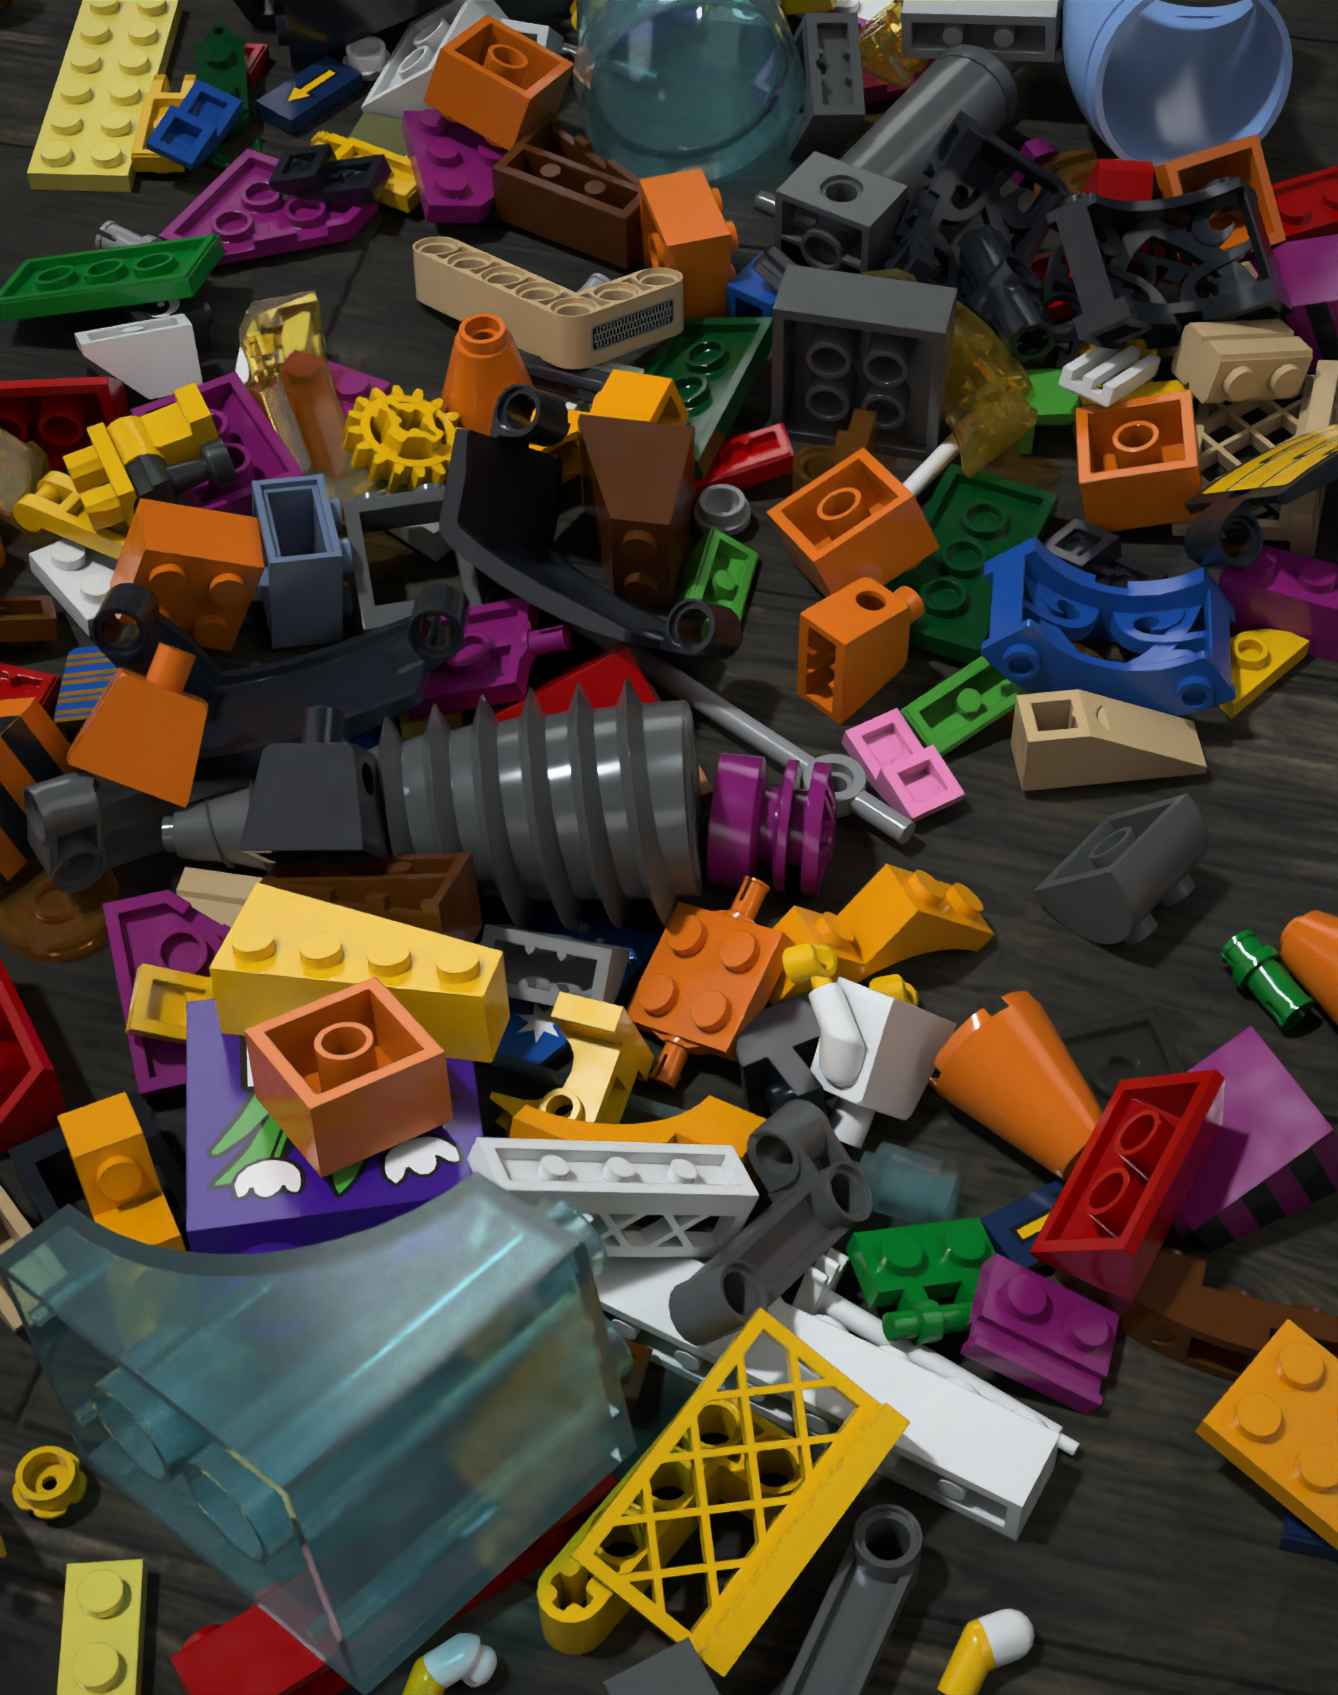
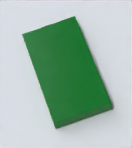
M210 234L26 259L0 289V322L194 297L225 253L220 235Z

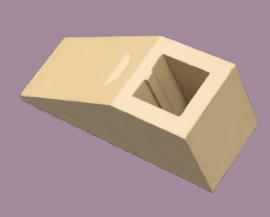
M1079 689L1016 695L1011 748L1022 791L1206 774L1207 764L1194 721Z

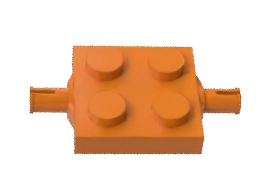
M745 876L730 910L710 911L678 902L626 1009L638 1030L656 1035L666 1043L652 1073L648 1076L654 1083L674 1090L689 1055L714 1054L738 1062L736 1044L739 1034L764 1010L784 968L783 952L786 948L795 945V942L784 932L761 926L754 922L767 892L770 890V887L764 882Z

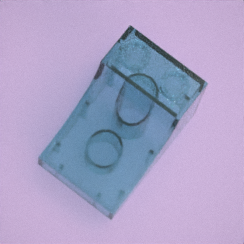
M477 1171L447 1192L406 1214L373 1228L336 1240L295 1249L249 1254H210L179 1251L149 1245L117 1234L92 1221L72 1205L67 1204L0 1255V1274L82 1458L363 1695H367L637 1449L620 1383L633 1370V1357L620 1332L603 1315L594 1280L608 1266V1256L602 1240L589 1221L567 1201L556 1196H546L534 1207H531Z

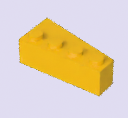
M258 882L254 885L209 967L222 1034L245 1036V1029L374 976L381 981L445 1051L446 1058L492 1063L510 1019L503 951Z

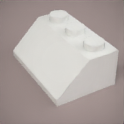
M451 0L413 20L408 25L361 109L364 112L398 119L403 118V110L422 111L425 109H435L423 101L440 48L485 15H489L500 22L501 18L508 20L509 18L494 0Z

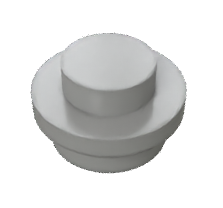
M728 484L713 485L706 488L695 503L693 510L694 522L704 533L712 526L728 536H733L742 532L749 525L751 507L742 491L737 487Z

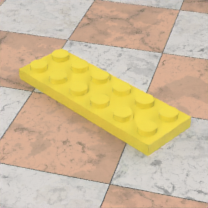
M181 0L82 1L27 170L30 190L132 191L137 172L133 170L131 151L145 93L150 92L154 75L165 74L183 13Z

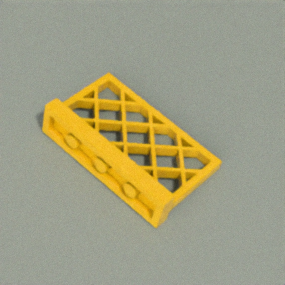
M760 1307L756 1309L569 1557L675 1643L689 1637L705 1669L713 1675L724 1678L911 1422L888 1403L880 1404ZM761 1332L785 1351L789 1383L748 1388L744 1354ZM799 1363L819 1379L801 1381ZM734 1369L736 1389L716 1392ZM830 1387L855 1407L836 1433L808 1437L802 1390ZM790 1392L796 1438L755 1443L749 1397ZM737 1398L743 1445L701 1450L697 1416L710 1401ZM687 1431L690 1451L669 1454ZM828 1443L812 1465L810 1445ZM797 1447L802 1480L791 1495L762 1499L756 1452ZM744 1453L750 1500L708 1505L702 1458ZM691 1460L696 1507L654 1512L650 1478L662 1463ZM640 1493L643 1514L622 1516ZM782 1505L766 1527L763 1507ZM751 1509L755 1535L754 1545L744 1558L715 1561L709 1514ZM698 1516L703 1563L660 1568L655 1521ZM644 1523L649 1570L618 1574L594 1554L614 1526ZM736 1568L719 1591L716 1571ZM705 1572L708 1607L691 1630L688 1631L666 1613L662 1578ZM650 1580L653 1601L629 1582Z

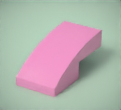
M898 708L844 732L841 743L850 757L861 764L866 773V779L891 808L909 820L916 822L964 799L965 792L935 746L922 747Z

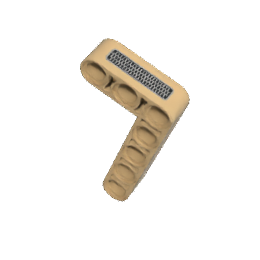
M428 237L418 240L413 244L415 287L418 301L461 322L465 318L477 313L494 314L504 321L505 327L512 334L518 349L538 355L542 360L563 369L592 367L676 336L684 330L683 275L675 269L663 267L648 268L576 293L450 237Z

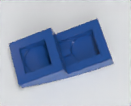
M197 79L178 108L173 105L169 107L147 140L146 149L190 170H194L210 156L243 113L242 100Z

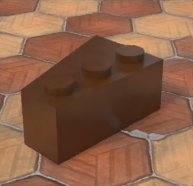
M548 112L492 167L496 219L627 270L641 256L639 178L614 159L610 158L607 161L601 159L591 151L590 141L582 135L573 138L560 128V119L551 112Z
M472 852L447 853L444 856L440 853L398 854L394 857L392 854L387 855V863H275L260 881L261 884L471 943L474 942L483 927Z

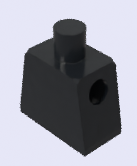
M324 706L306 707L303 709L301 743L268 744L262 750L241 839L242 852L266 863H387V845L378 762L375 755L357 744L342 742L344 711Z

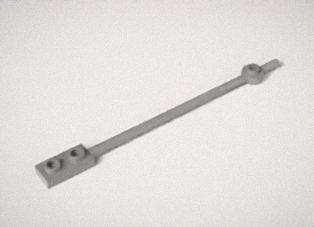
M380 478L373 483L369 481L364 483L353 492V497L355 500L356 497L367 492H383L388 495L409 492L407 485L399 484L395 493L388 490V481ZM439 522L388 530L435 562L451 550L455 551L442 538ZM554 616L604 650L621 642L620 640L588 631ZM626 643L645 677L680 700H687L691 707L782 767L786 768L790 759L800 760V778L803 780L804 790L810 789L815 762L832 763V782L835 797L838 799L837 818L854 813L900 844H904L910 839L915 830V823L865 791L866 773L861 764L855 759L842 754H826L814 758L650 650L640 645Z

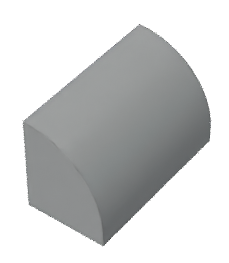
M485 924L481 946L503 951L508 997L555 1006L560 991L614 1004L625 975L630 954L629 948L529 928H517L515 925Z

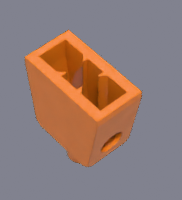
M862 577L801 612L796 694L839 725L846 722L902 670L907 662L910 625L923 616L925 611L923 601L917 592L907 586H901L895 592H891L874 579Z
M159 642L146 676L119 667L70 746L66 756L68 764L186 808L190 799L208 712V704L204 699L183 691L196 656Z

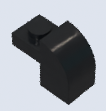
M812 990L762 1010L740 1032L736 1051L745 1107L748 1112L759 1115L770 1110L773 1115L788 1101L800 1099L816 1105L827 1116L823 1086L810 1070L820 1038V1027L808 997Z

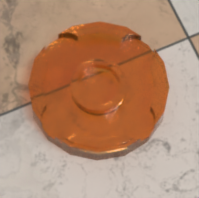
M34 855L0 889V937L3 944L20 957L42 963L69 961L92 952L109 938L102 904L122 900L120 887L112 869L107 868L101 878L92 886L79 892L66 893L55 888L37 856Z

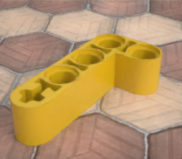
M735 1398L708 1402L697 1416L700 1437L708 1433H721L727 1436L729 1440L719 1445H708L700 1441L701 1450L743 1445L738 1400ZM751 1409L755 1443L794 1438ZM687 1431L669 1454L690 1451ZM661 1434L553 1559L538 1581L537 1601L544 1638L553 1649L563 1654L581 1655L594 1650L605 1640L631 1608L630 1605L575 1562L569 1555ZM790 1447L756 1452L759 1478L771 1473L780 1474L790 1480L786 1485L779 1487H769L760 1483L762 1499L791 1495L802 1480L798 1448ZM744 1453L702 1458L708 1505H716L720 1499L726 1503L750 1500ZM691 1460L662 1463L650 1478L651 1492L653 1493L659 1488L669 1486L679 1488L685 1493L673 1500H661L652 1495L654 1512L696 1507ZM640 1493L622 1516L643 1514ZM782 1505L763 1507L766 1527ZM751 1509L739 1510L740 1513L753 1521ZM698 1516L655 1521L660 1568L666 1566L699 1526ZM644 1523L614 1526L594 1554L618 1574L649 1570ZM619 1541L630 1542L639 1548L633 1554L625 1557H614L604 1551L608 1546ZM642 1580L629 1583L643 1593L651 1584V1581ZM587 1599V1606L585 1608L581 1607V1603ZM562 1605L567 1607L564 1611L560 1609Z

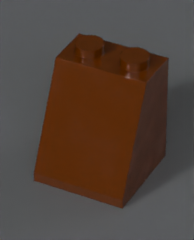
M580 414L578 418L582 507L610 591L630 604L672 609L694 521L693 510L696 503L695 427Z

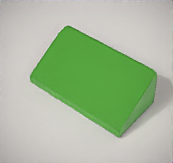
M711 526L689 552L672 609L677 603L685 599H700L731 608L741 623L760 554ZM708 618L704 621L701 628L702 638H706L710 630Z
M981 656L901 709L900 713L922 747L926 748L934 745L942 757L1015 708L1016 695L1031 693L1010 681Z

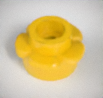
M42 1446L27 1453L17 1466L15 1473L16 1483L12 1488L13 1498L17 1506L22 1511H33L34 1515L39 1519H54L64 1515L71 1503L76 1504L80 1502L87 1488V1477L84 1472L79 1470L81 1467L80 1460L74 1454L57 1446ZM50 1480L57 1481L53 1489L46 1490L43 1488L46 1482Z

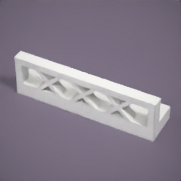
M477 1137L467 1160L483 1197L463 1240L470 1255L713 1258L741 1232L760 1195L733 1145ZM504 1212L534 1214L511 1229H496ZM580 1214L600 1215L576 1230L558 1229V1227ZM645 1215L664 1216L640 1231H623V1228ZM709 1216H720L712 1232L685 1231Z

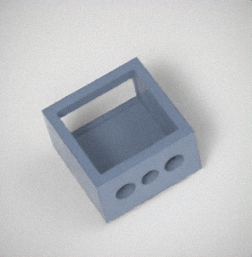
M323 474L252 481L253 517H257L259 522L265 566L258 587L272 649L343 641V617L352 616L351 590L349 582L343 581V574H352L353 562L349 539L338 538L337 534L341 533L343 529L339 498L328 497Z

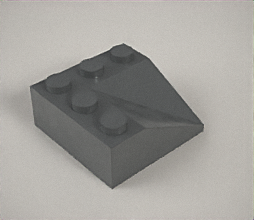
M787 264L773 306L771 426L784 423L789 440L856 451L864 447L869 453L925 461L939 446L954 337L958 288Z

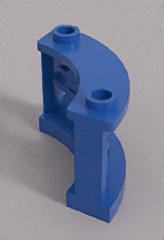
M1036 536L984 563L983 577L993 588L989 639L981 643V655L1006 678L1029 693L1079 689L1174 716L1201 712L1235 699L1236 688L1231 682L1230 624L1235 622V607L1204 566L1186 574L1161 580L1128 581L1127 588L1096 583V575L1082 571L1054 555ZM1091 638L1117 642L1129 651L1142 655L1127 663L1108 661L1081 653L1070 641Z

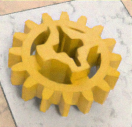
M393 385L391 395L386 396L383 391L376 387L371 390L369 400L359 396L355 400L353 410H349L342 432L345 434L342 446L343 451L354 453L351 461L353 468L367 467L370 469L367 481L370 483L376 482L380 478L387 480L390 492L395 493L399 484L407 485L409 491H413L418 486L428 483L442 484L443 480L447 481L456 430L460 428L457 427L460 415L457 412L444 414L441 411L444 400L437 398L428 402L423 399L422 389L417 388L412 396L404 395L399 385Z

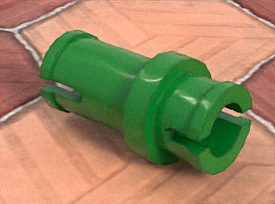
M1247 929L1235 935L1223 946V952L1219 953V958L1233 970L1231 976L1233 982L1240 990H1250L1274 1017L1282 1030L1292 1029L1313 1011L1311 1008L1316 1005L1315 1001L1300 988L1280 965L1282 957L1272 945L1263 946L1257 939L1256 934L1252 930Z

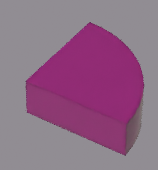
M1034 138L1024 142L1019 151L1047 171L1056 167L1061 158L1056 147L1050 141L1048 143L1044 142L1042 138ZM1018 171L1011 176L1018 186L1030 180Z

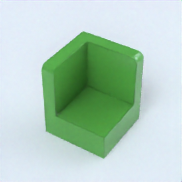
M1063 368L1018 369L1015 389L1017 410L1014 414L1020 455H1032L1035 426L1071 425V422H1076V407H1081L1079 395L1067 391L1058 385Z

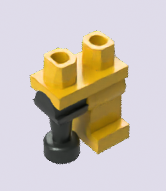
M195 382L173 390L176 403L141 417L131 415L121 417L112 422L107 428H105L103 422L86 428L92 445L62 456L94 532L122 521L126 522L129 529L140 498L178 504V495L210 479L217 488L238 482L228 450L222 438H218L212 415Z

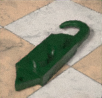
M217 21L204 41L194 44L196 80L198 79L242 100L243 113L226 135V137H230L243 132L252 124L247 50L244 38H236L220 21ZM255 140L251 150L262 153L263 143L260 140ZM221 142L206 161L214 169L224 172L239 156L225 155Z

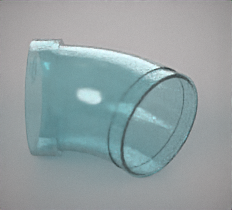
M576 0L578 49L574 61V89L588 140L598 156L604 161L610 158L614 159L639 179L702 168L709 186H715L735 179L756 167L776 150L786 138L801 107L804 92V73L789 23L778 6L777 0Z

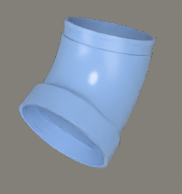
M1063 0L1061 42L1065 71L1081 113L1099 138L1121 160L1150 161L1155 165L1254 134L1259 135L1261 142L1276 122L1284 106L1293 69L1291 41L1283 18L1275 7L1277 0H1242L1237 3L1217 7H1188L1161 0Z

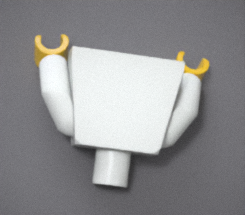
M808 942L790 946L784 950L782 955L785 973L794 984L799 985L811 982L813 991L808 994L820 1027V1038L810 1070L822 1084L823 1090L838 1096L829 1117L830 1125L837 1138L846 1144L861 1148L876 1111L904 1121L912 1115L929 1082V1077L932 1076L936 1068L933 1065L936 1055L953 1034L957 1023L918 1008L919 997L917 991L911 984L904 982L903 978L898 974L872 978L869 988L840 976L836 983H832L830 976L835 974L838 966L837 956L832 948L824 944L812 945Z

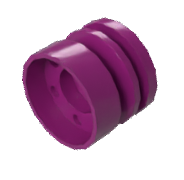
M723 752L720 755L710 811L707 844L708 886L740 889L745 876L750 878L757 877L759 865L762 862L772 864L775 893L785 894L787 892L792 866L801 867V896L818 897L821 881L829 864L832 862L836 834L838 799L835 797L832 782V763L815 762L810 789L804 790L800 789V760L790 759L788 761L780 787L768 786V771L764 756Z

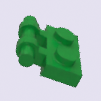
M980 1217L854 1232L845 1248L869 1308L895 1305L898 1310L886 1312L882 1318L883 1333L888 1341L910 1339L915 1345L939 1342L943 1334L968 1331L970 1334L971 1327L967 1324L981 1267L985 1261L996 1254ZM953 1297L955 1303L939 1305L935 1300Z

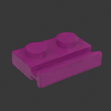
M996 1253L982 1264L967 1324L971 1327L968 1341L962 1344L960 1354L1087 1415L1102 1404L1103 1396L1099 1394L1101 1381L1108 1375L1120 1316L1116 1312Z

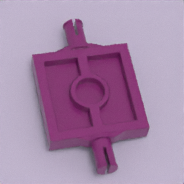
M520 597L470 607L467 629L461 649L453 657L430 672L424 700L419 705L406 711L410 720L430 717L434 703L437 704L443 715L478 707L482 694L485 695L490 705L505 704L525 699L530 667L534 659L541 654L562 650L568 651L572 648V636L568 625L561 624L560 626L537 630L540 616L538 607ZM441 616V626L452 624L447 618Z

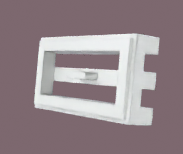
M1132 345L1122 352H1119V349L1096 346L1063 366L1058 385L1101 406L1109 407L1155 377L1161 358L1150 354L1140 361L1138 359L1141 349ZM1121 370H1125L1124 372H1122V373L1119 374L1118 376L1114 377L1115 374H1117V373L1120 372ZM1100 384L1103 388L1101 390L1096 388V386Z

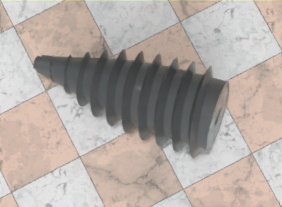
M626 676L617 705L594 709L580 681H578L568 711L546 714L533 688L529 687L520 717L499 721L485 695L482 694L473 724L451 730L439 707L434 703L425 734L404 741L387 715L383 722L378 746L367 750L375 755L379 766L387 855L392 854L395 857L398 854L440 853L444 856L447 853L472 852L482 922L491 900H499L503 902L514 925L517 928H527L533 919L538 902L551 901L565 928L573 930L576 928L588 900L601 901L615 928L621 929L626 923L634 899H650L661 922L667 926L681 897L701 896L704 870L702 801L694 724L687 700L642 704L628 676ZM343 735L342 742H348ZM250 780L249 788L212 800L205 798V802L187 805L186 808L178 807L175 809L174 814L164 815L162 819V841L165 851L167 853H177L180 859L225 863L231 869L244 866L268 872L275 863H266L241 851V839L254 783Z

